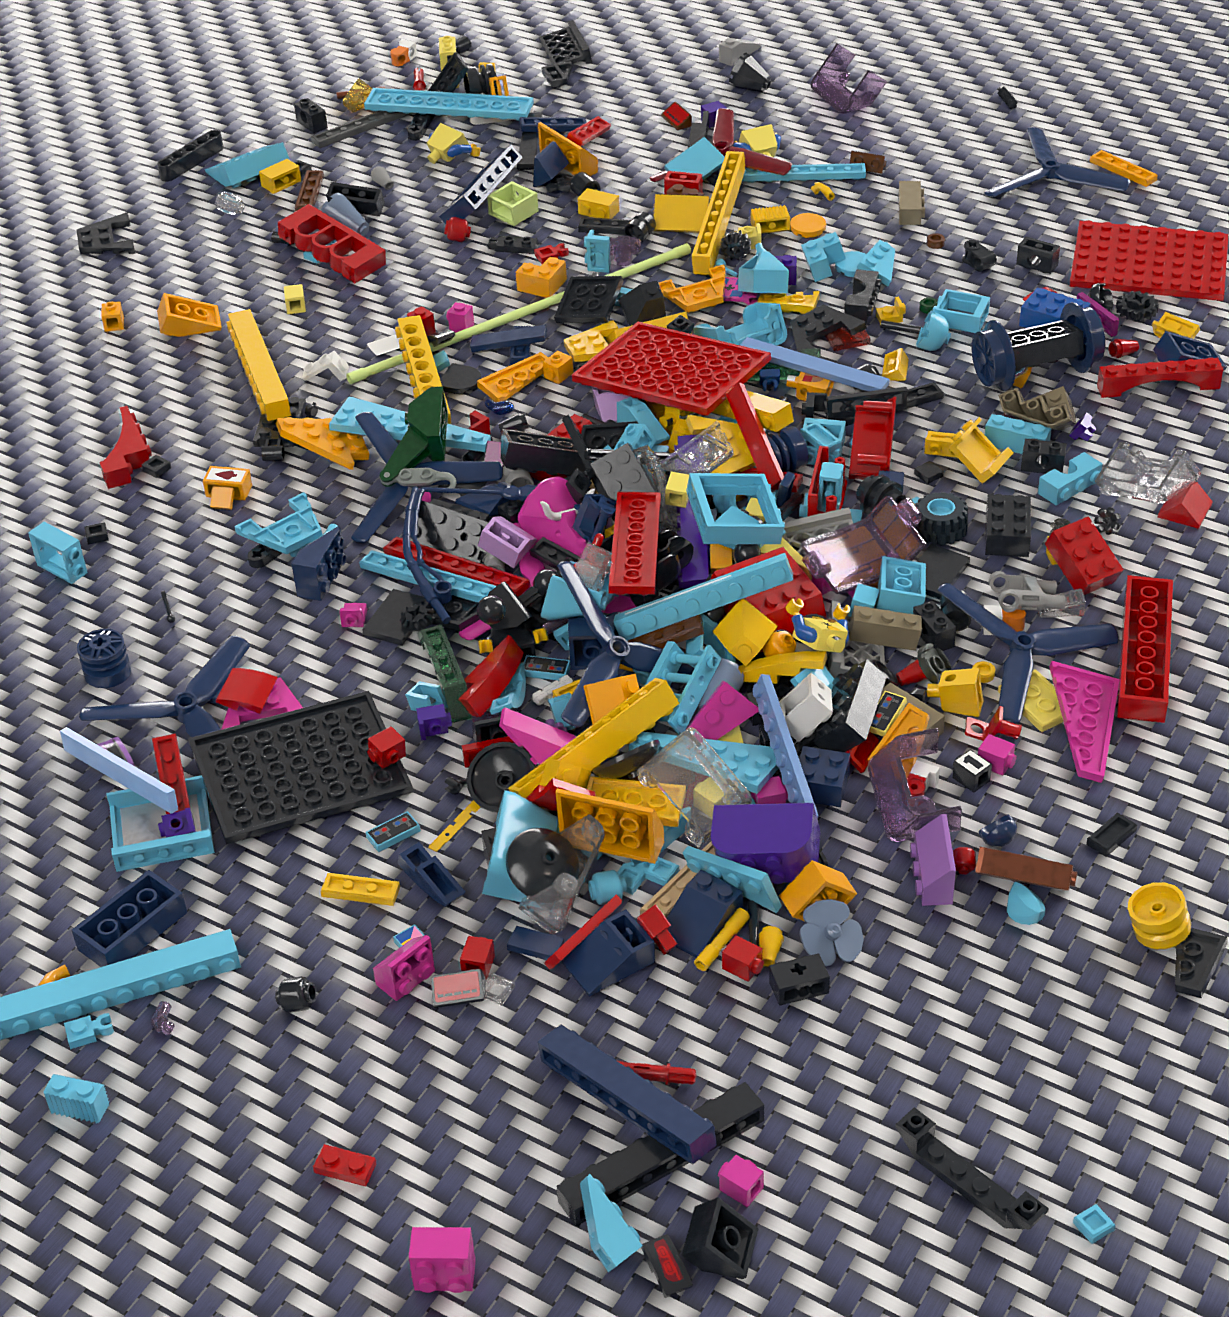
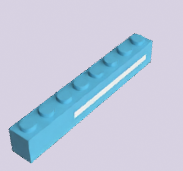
M783 553L616 614L613 622L619 636L630 640L793 580V572L786 554Z

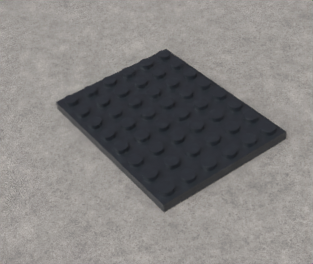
M369 691L188 738L191 751L200 775H202L204 786L226 845L413 793V786L401 760L382 769L377 762L371 761L368 756V738L386 729Z

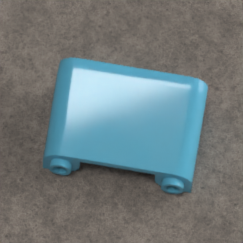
M755 302L748 305L743 310L744 323L725 330L724 326L714 328L709 324H700L693 328L695 335L740 345L749 337L777 346L785 342L787 338V329L781 306L776 303Z
M608 572L605 573L604 578L583 580L601 611L606 609V606L615 596H619L609 593L610 573ZM553 575L546 593L541 618L556 620L583 616L564 578Z
M504 790L497 814L496 831L482 894L541 907L543 901L526 896L512 883L506 868V854L511 842L520 833L528 829L546 828L559 833L558 817L515 792ZM545 855V856H546V859L549 860V861H551V857L548 856V855Z

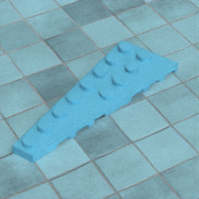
M354 397L347 398L329 423V430L366 435L355 419V416L362 412H372L393 439L402 440L408 430V425H405L404 411ZM447 423L446 447L486 451L487 440L491 441V435Z

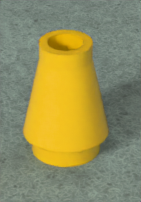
M766 926L759 933V947L762 948V960H764V966L767 967L775 964V959L784 941L782 930L774 926Z

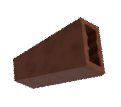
M985 847L979 848L975 870L977 874L1069 891L1070 886L1075 887L1077 872L1073 871V865Z

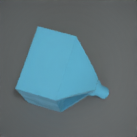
M757 243L755 245L756 255L739 268L738 291L788 293L789 270L770 252H767L763 248L762 243Z

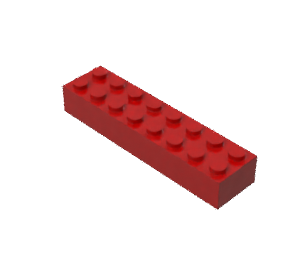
M1127 575L1124 595L1117 718L1165 723L1169 699L1173 580Z

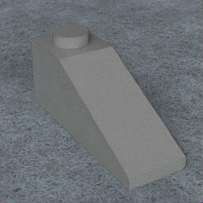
M727 38L719 44V62L733 66L740 56L745 57L743 55L745 52L752 54L761 48V44L749 40Z

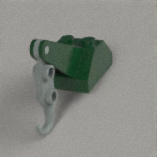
M443 386L430 387L409 403L408 412H405V425H408V430L386 466L380 472V480L383 486L390 487L396 482L402 486H427L440 480H448L450 482L448 488L456 487V478L450 473L439 472L431 468H415L427 457L432 461H445L448 409Z

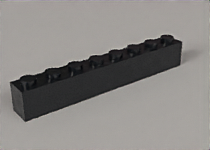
M746 1082L729 1088L724 1094L715 1099L707 1100L702 1106L693 1110L702 1118H707L713 1123L717 1144L713 1149L764 1121V1103ZM650 1135L644 1138L641 1137L630 1146L613 1152L601 1162L589 1165L581 1173L564 1179L556 1186L558 1203L573 1224L578 1226L586 1221L580 1182L589 1174L602 1183L605 1188V1195L610 1202L617 1204L687 1165L689 1162Z

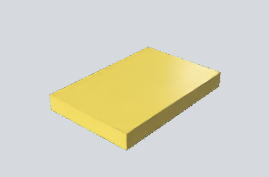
M1034 669L1022 715L1039 731L1044 732L1062 723L1063 718L1054 686ZM1001 685L998 686L999 693L1001 690Z

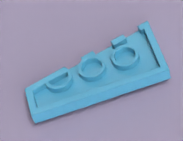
M687 846L683 851L687 866L691 871L698 873L700 870H703L742 890L744 897L775 913L781 908V902L767 873L691 846Z

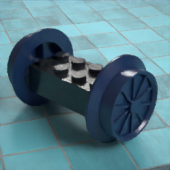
M1071 302L1064 306L1060 321L1007 332L999 321L990 320L985 325L984 330L976 332L972 338V360L977 376L982 384L987 387L996 385L1001 391H1008L1014 384L1016 371H1020L1024 367H1038L1042 363H1055L1059 359L1066 358L1077 372H1088L1093 363L1100 361L1104 356L1105 333L1102 322L1094 309L1091 307L1081 308L1077 303Z

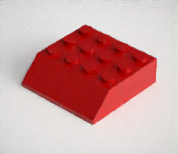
M784 547L713 572L710 580L785 553L793 572V580L744 599L777 625L775 631L783 629L792 635L794 632L791 619L793 615L786 610V605L792 598L795 602L797 599L803 601L804 606L799 611L803 616L818 614L827 618L822 593ZM739 600L724 605L726 615Z

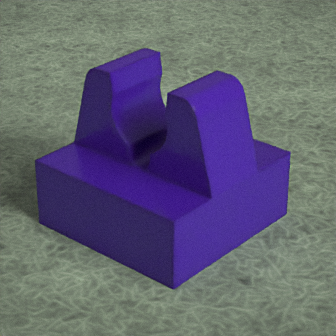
M1086 412L1076 422V425L1073 426L1069 436L1074 440L1080 437L1088 441L1093 437L1092 433L1096 430V427L1091 423L1093 417Z

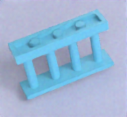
M667 641L645 683L646 685L654 678L666 680L669 686L672 682L686 684L682 694L674 693L680 704L674 708L671 714L657 720L668 722L678 735H683L722 659L711 645H707L702 655L699 656L684 654L675 642ZM682 663L696 665L692 675L677 673Z

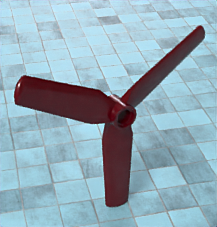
M719 108L717 110L712 141L713 146L724 157L727 151L744 152L745 168L783 176L791 170V162L744 148L732 147L734 144V112L727 108ZM667 171L652 175L649 179L652 182L664 180Z

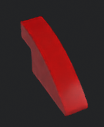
M510 635L462 681L468 690L459 700L472 716L481 717L491 707L493 700L497 699L507 687L521 662L523 651Z

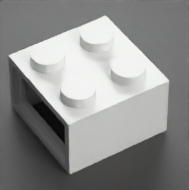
M812 673L779 701L790 735L798 742L804 737L808 738L811 736L815 728L821 722H826L833 712L831 689Z

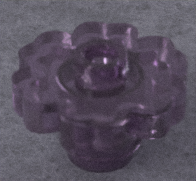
M618 236L610 238V255H614V260L618 266L630 265L633 259L632 254H637L641 251V240L637 237Z

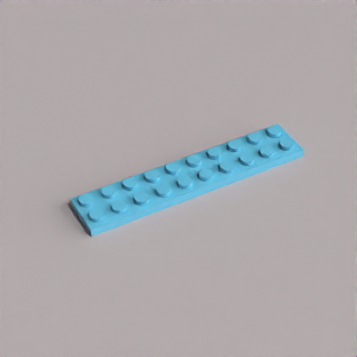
M373 88L364 103L365 110L373 112L387 111L389 113L403 112L405 114L419 113L421 115L435 114L437 116L451 115L453 117L467 116L469 118L483 117L485 119L499 118L501 120L516 119L519 121L520 117H528L534 101L533 97Z

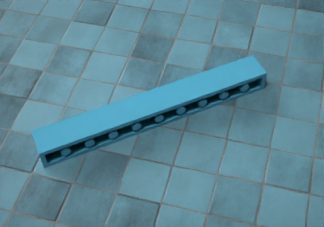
M228 929L0 997V1040L241 968L231 930Z

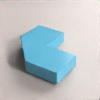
M658 857L655 864L649 862L624 863L617 873L619 877L624 876L627 886V891L625 892L633 895L644 879L665 886L679 872V865Z

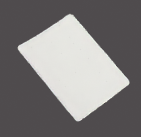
M395 334L367 345L378 356L399 349L398 339L400 338H396Z

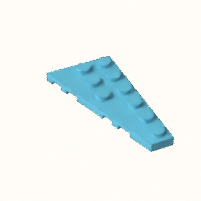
M641 732L637 735L638 738L629 744L630 751L659 739L660 747L653 758L654 760L756 794L779 769L776 764L774 751L770 746L651 732Z

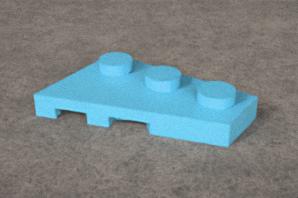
M879 240L862 258L857 268L860 270L878 271V279H882V283L889 286L892 279L895 248L891 247L889 243Z

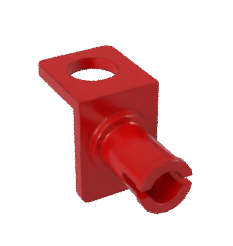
M999 706L990 723L967 717L965 723V735L982 741L986 739L988 734L995 736L998 733L1017 740L1022 729L1020 724L1003 720L1002 706ZM971 726H979L983 733L974 732Z

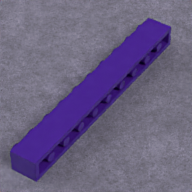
M703 435L678 436V445H674L675 457H678V459H675L676 471L688 475L689 473H706ZM689 499L686 508L676 506L677 514H680L676 516L677 527L681 528V530H677V534L690 541L694 547L691 561L681 569L680 573L682 575L678 576L679 588L684 589L705 582L710 575L709 544L703 543Z

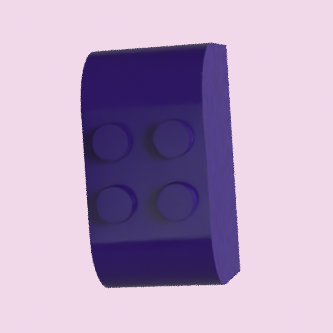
M814 803L714 805L711 841L715 855L768 874L771 883H791L812 860L818 862L820 829Z

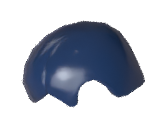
M1007 814L980 829L979 834L985 844L991 847H1003L1013 840L1018 827L1013 817Z

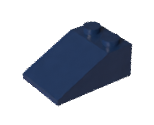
M1165 331L1153 348L1159 362L1219 358L1223 369L1226 370L1227 368L1212 344Z
M700 870L686 885L667 917L668 922L671 924L668 931L677 942L675 947L697 958L703 949L724 928L725 923L738 908L743 909V891Z

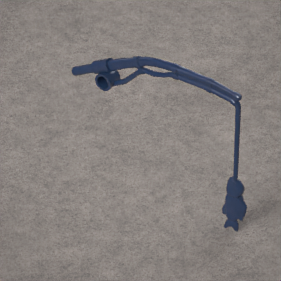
M528 484L521 487L510 485L502 491L434 487L418 489L416 486L412 488L408 504L405 508L406 513L402 532L404 558L408 569L420 587L421 594L427 603L434 608L444 624L451 621L442 604L448 603L451 600L452 586L450 582L445 581L441 575L425 564L422 559L423 552L417 540L418 514L422 496L425 492L501 495L504 499L525 502L527 496L537 487L536 485ZM410 538H412L416 545L417 561L412 555ZM420 567H423L438 580L434 584V588L428 582Z

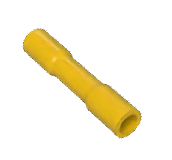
M738 908L725 923L724 928L697 956L694 964L699 970L706 971L730 939L750 919L747 911Z

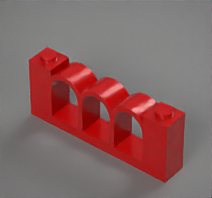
M310 204L278 222V236L289 244L295 242V246L299 250L312 251V255L317 261L330 262V266L335 272L342 273L343 277L353 283L359 282L386 265L385 249ZM316 229L319 230L318 232H316V233H314V234H310L311 232L315 231ZM333 240H336V241H337L336 243H334V244H332V245H327L328 243L332 242ZM351 251H354V252H355L354 254H352V255H350V256H345V257H343L344 255L348 254V253L351 252Z

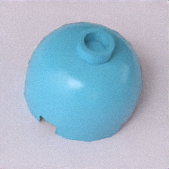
M930 311L924 321L926 322L924 327H921L916 345L924 350L935 351L941 348L943 343L947 344L949 342L951 333L948 332L949 323L946 318Z

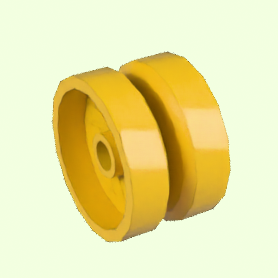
M1165 882L1147 884L1136 890L1129 898L1127 909L1135 936L1142 945L1152 949H1168L1183 942L1191 931V919L1183 892L1175 885Z

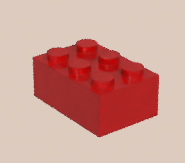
M1089 516L1054 530L1045 542V546L1079 597L1114 583L1124 570Z

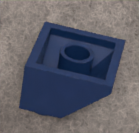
M498 482V484L488 485L478 490L502 491L507 486H510V484ZM466 494L457 498L455 503L489 514V516H498V506L507 502L508 499H504L501 495Z

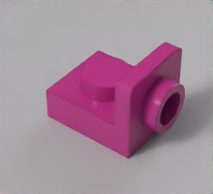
M344 603V608H340L339 612L342 627H364L367 613L366 603Z

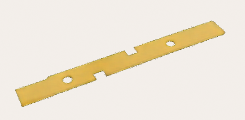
M473 800L453 820L456 824L454 826L449 825L428 848L437 852L472 817L469 814L472 811L476 813L481 807Z

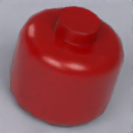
M958 847L953 850L957 872L965 875L976 868V852L973 849Z

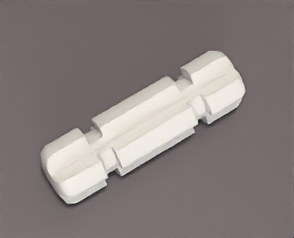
M564 675L559 678V681L556 680L543 687L542 691H536L532 695L533 701L537 705L545 703L546 699L553 698L552 690L572 683V678Z

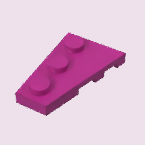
M722 681L687 726L683 735L680 736L718 740L759 712L758 707L727 682Z

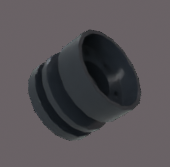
M489 63L486 65V68L484 65H480L479 73L475 66L468 67L469 70L463 77L465 92L467 94L483 93L484 95H491L489 78L497 77L493 65ZM493 81L495 93L498 95L496 81Z

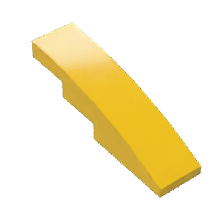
M801 651L777 654L751 661L747 666L743 664L739 666L738 670L741 674L742 672L744 674L743 682H758L760 675L766 674L770 675L772 683L777 684L780 676H796L803 671V668L824 669L827 651Z

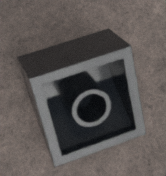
M717 1197L694 1207L682 1256L701 1271L745 1279L759 1228Z

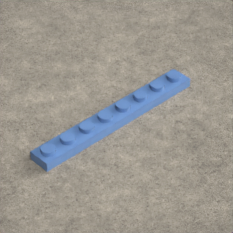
M761 674L758 682L753 686V696L756 698L759 714L762 715L764 729L768 733L770 747L774 751L776 764L782 775V782L786 786L788 800L790 803H814L770 675Z

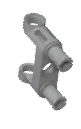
M996 571L989 577V585L994 592L1000 594L998 602L1006 612H1013L1016 609L1041 611L1044 608L1061 610L1065 608V595H1055L1057 589V582L1055 580H1037L1034 576L1006 575L1001 571ZM996 578H1004L1005 584L1002 587H995L993 582ZM1006 596H1014L1015 602L1012 605L1006 606L1003 604V599Z

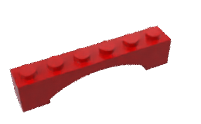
M1219 358L1108 365L1099 367L1097 388L1101 398L1121 397L1123 392L1133 387L1162 380L1189 382L1199 386L1200 391L1214 390L1221 387L1224 369Z

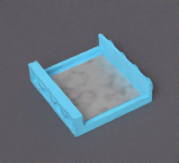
M202 775L185 778L196 832L167 838L166 836L161 837L158 823L162 822L161 816L166 815V811L132 790L126 789L106 793L110 806L113 840L111 851L116 872L215 853L207 792Z

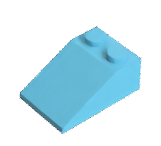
M882 556L878 589L880 590L876 600V609L913 614V607L921 605L925 601L926 563Z

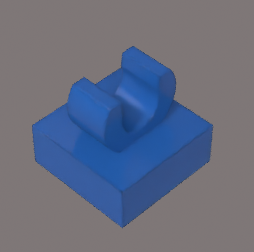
M780 369L760 370L759 383L763 385V391H766L768 384H772L774 391H777L780 382Z

